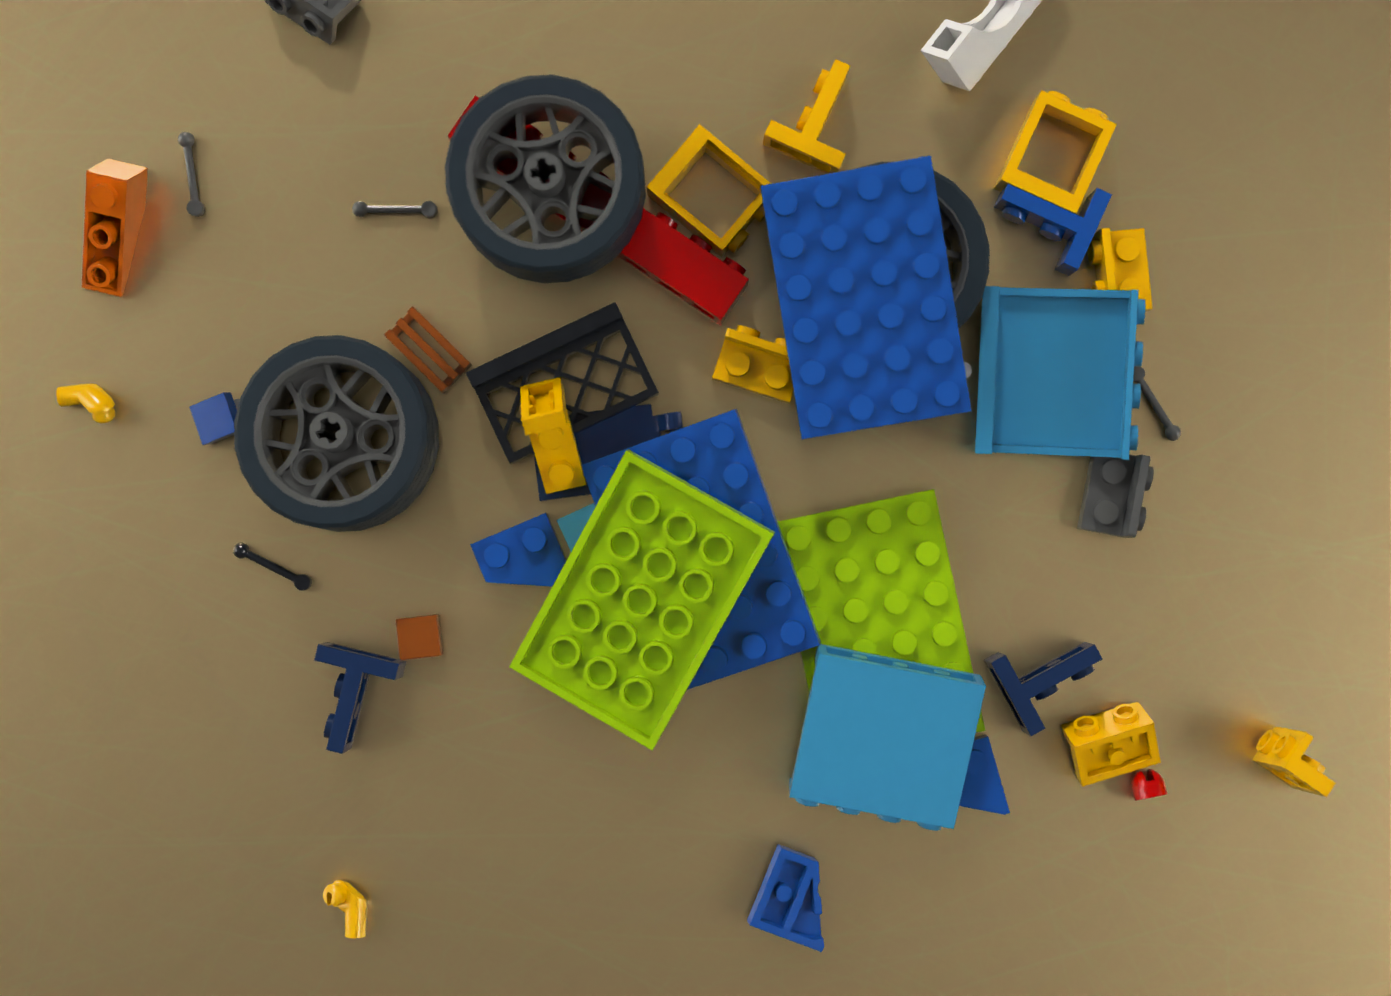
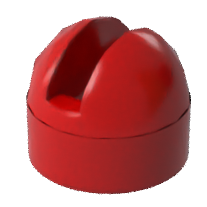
M1147 770L1148 781H1146L1142 771H1138L1134 775L1132 792L1135 801L1168 794L1165 782L1157 771Z

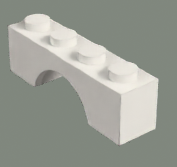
M991 0L985 10L969 22L958 23L945 19L920 51L942 82L970 92L1042 0Z

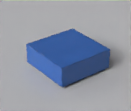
M223 392L189 407L202 445H211L234 435V421L237 409L231 393Z

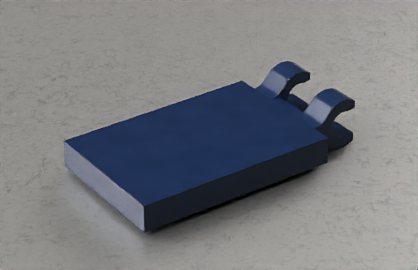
M645 404L631 407L574 435L582 465L660 437L661 432L682 429V415L680 411L653 416L652 405ZM592 411L590 413L596 414L600 411ZM578 414L575 423L587 417ZM534 454L540 501L591 495L587 481L584 486L546 494Z

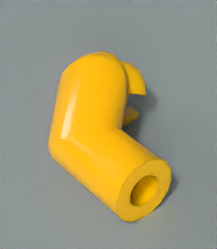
M87 383L61 386L56 390L57 401L61 407L83 405L89 413H92L93 420L100 424L110 422L115 417V410L113 409L115 403L112 397L97 384Z
M338 880L326 886L323 892L325 903L334 907L337 906L345 913V937H365L367 910L365 897L346 881Z

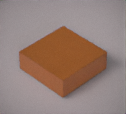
M439 614L396 619L400 660L443 655Z

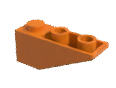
M107 159L86 171L82 288L119 297L124 295L146 207L148 168Z

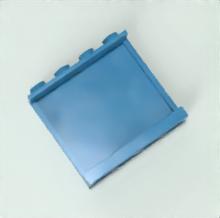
M985 286L982 296L975 453L992 454L993 452L1113 457L1129 460V450H1137L1138 425H1131L1132 408L1139 409L1141 385L1133 383L1134 367H1141L1143 359V341H1136L1137 324H1144L1146 302L1145 299H1138L1139 290Z
M824 644L817 646L814 659L815 670L792 778L789 779V797L796 798L795 800L798 803L809 807H817L821 803L836 806L837 810L851 815H858L862 811L877 814V817L881 820L898 823L901 822V819L917 822L920 827L928 830L939 831L942 827L954 829L986 689L981 675Z

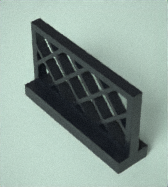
M616 302L466 372L509 464L516 463L534 454L531 442L528 446L514 452L508 440L513 422L522 425L521 419L516 417L521 403L520 387L511 384L522 379L520 386L527 385L531 374L539 370L555 375L554 378L561 377L582 385L574 407L566 404L567 410L572 412L570 422L574 435L659 395ZM621 332L627 345L621 362L600 355L604 340ZM597 343L594 352L586 350V348ZM575 353L591 357L584 379L563 372L567 358ZM630 353L637 367L627 364ZM597 360L619 367L611 389L590 382ZM560 361L557 370L548 367ZM624 369L641 375L647 389L634 396L618 392L617 389ZM587 387L609 394L604 410L593 414L580 409ZM501 388L517 392L510 415L494 410L488 395ZM614 397L624 399L623 401L611 406ZM578 414L587 417L575 423ZM498 417L507 419V423L504 429Z

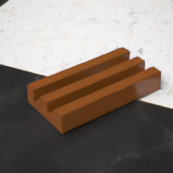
M412 306L407 311L408 314L403 319L400 318L395 323L396 326L392 330L389 329L384 336L442 393H445L472 364ZM415 320L460 364L455 370L410 327ZM403 332L448 375L444 381L399 338Z

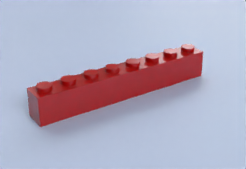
M476 95L448 134L449 140H451L461 118L479 99ZM531 124L526 125L527 141L540 140L543 134ZM516 131L506 138L517 140ZM570 151L568 158L575 161L577 157ZM514 159L503 160L497 167V173L505 176L512 174L518 167V161ZM600 172V173H599L600 175H602V176H604V177L610 179V178H609L608 176H606L603 172ZM590 184L581 205L605 210L612 194ZM643 208L641 220L630 242L617 256L721 326L748 286L749 279L744 276L745 268L728 257L722 261L711 254L712 247L700 237L692 234L690 238H687L676 230L678 224L664 213L658 211L655 216ZM554 213L555 215L566 221V217L564 215ZM580 218L581 232L590 228L595 221Z

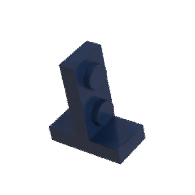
M325 642L318 644L314 661L346 668L345 674H339L334 689V697L339 698L335 714L330 713L324 729V737L329 738L326 750L343 754L352 748L369 675L397 680L403 677L406 661Z
M1084 642L1020 678L1017 677L1005 654L997 652L984 659V662L1021 730L1029 736H1033L1046 728L1030 698L1035 697L1036 700H1042L1057 692L1058 687L1056 684L1071 677L1072 681L1089 675L1095 670L1093 664L1103 658L1095 644Z

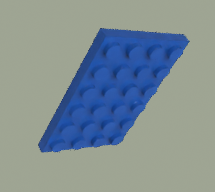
M931 155L760 186L801 438H814L971 412Z
M737 409L582 465L595 506L625 451L631 450L775 532L688 689L821 644Z

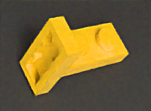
M835 59L830 71L822 69L813 89V92L819 94L813 108L807 105L804 107L796 125V128L802 131L801 133L771 120L765 131L762 145L823 173L839 172L846 154L819 142L818 139L844 85L850 65Z
M561 377L520 386L521 422L525 436L529 435L546 494L586 485L582 462L566 408L565 392Z

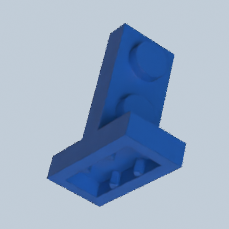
M1007 184L1001 191L994 208L1003 211L1001 215L1011 222L1017 224L1028 222L1039 227V233L1051 240L1061 241L1062 238L1067 240L1054 270L1070 276L1079 269L1112 194L1096 188L1087 196L1080 214L1077 215Z

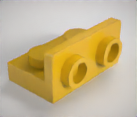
M1110 228L1099 229L1094 234L1087 250L1090 265H1095L1096 281H1093L1091 290H1139L1138 299H1145V311L1153 309L1144 228L1110 231Z
M737 325L736 330L727 328L712 380L789 404L794 389L786 340L777 337L775 343L761 339L759 338L761 332L742 325Z
M1139 702L1121 704L1114 709L1091 716H1081L1074 721L1061 725L1063 735L1070 744L1076 778L1082 787L1161 763L1154 722Z
M1274 727L1273 730H1268L1259 739L1256 746L1258 752L1253 761L1290 787L1327 797L1336 784L1323 774L1326 768L1322 764L1304 755V752L1313 740V736L1307 732Z

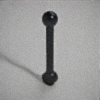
M237 543L233 548V553L237 558L242 559L246 557L294 582L298 590H307L312 585L310 576L306 574L297 575L250 551L245 543Z

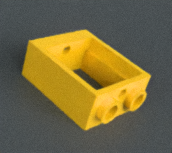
M1041 90L1029 109L994 189L1001 192L1007 184H1010L1077 214L1117 124L1107 120L1108 116L1100 110L1094 108L1083 109L1071 104L1070 98L1060 92L1048 91L1047 93ZM1042 113L1096 136L1071 193L1017 169Z
M699 124L648 184L647 195L690 232L706 241L720 257H723L728 250L735 253L743 245L749 236V233L745 230L755 218L759 222L765 218L760 186L771 183ZM705 153L757 195L722 238H719L669 196Z

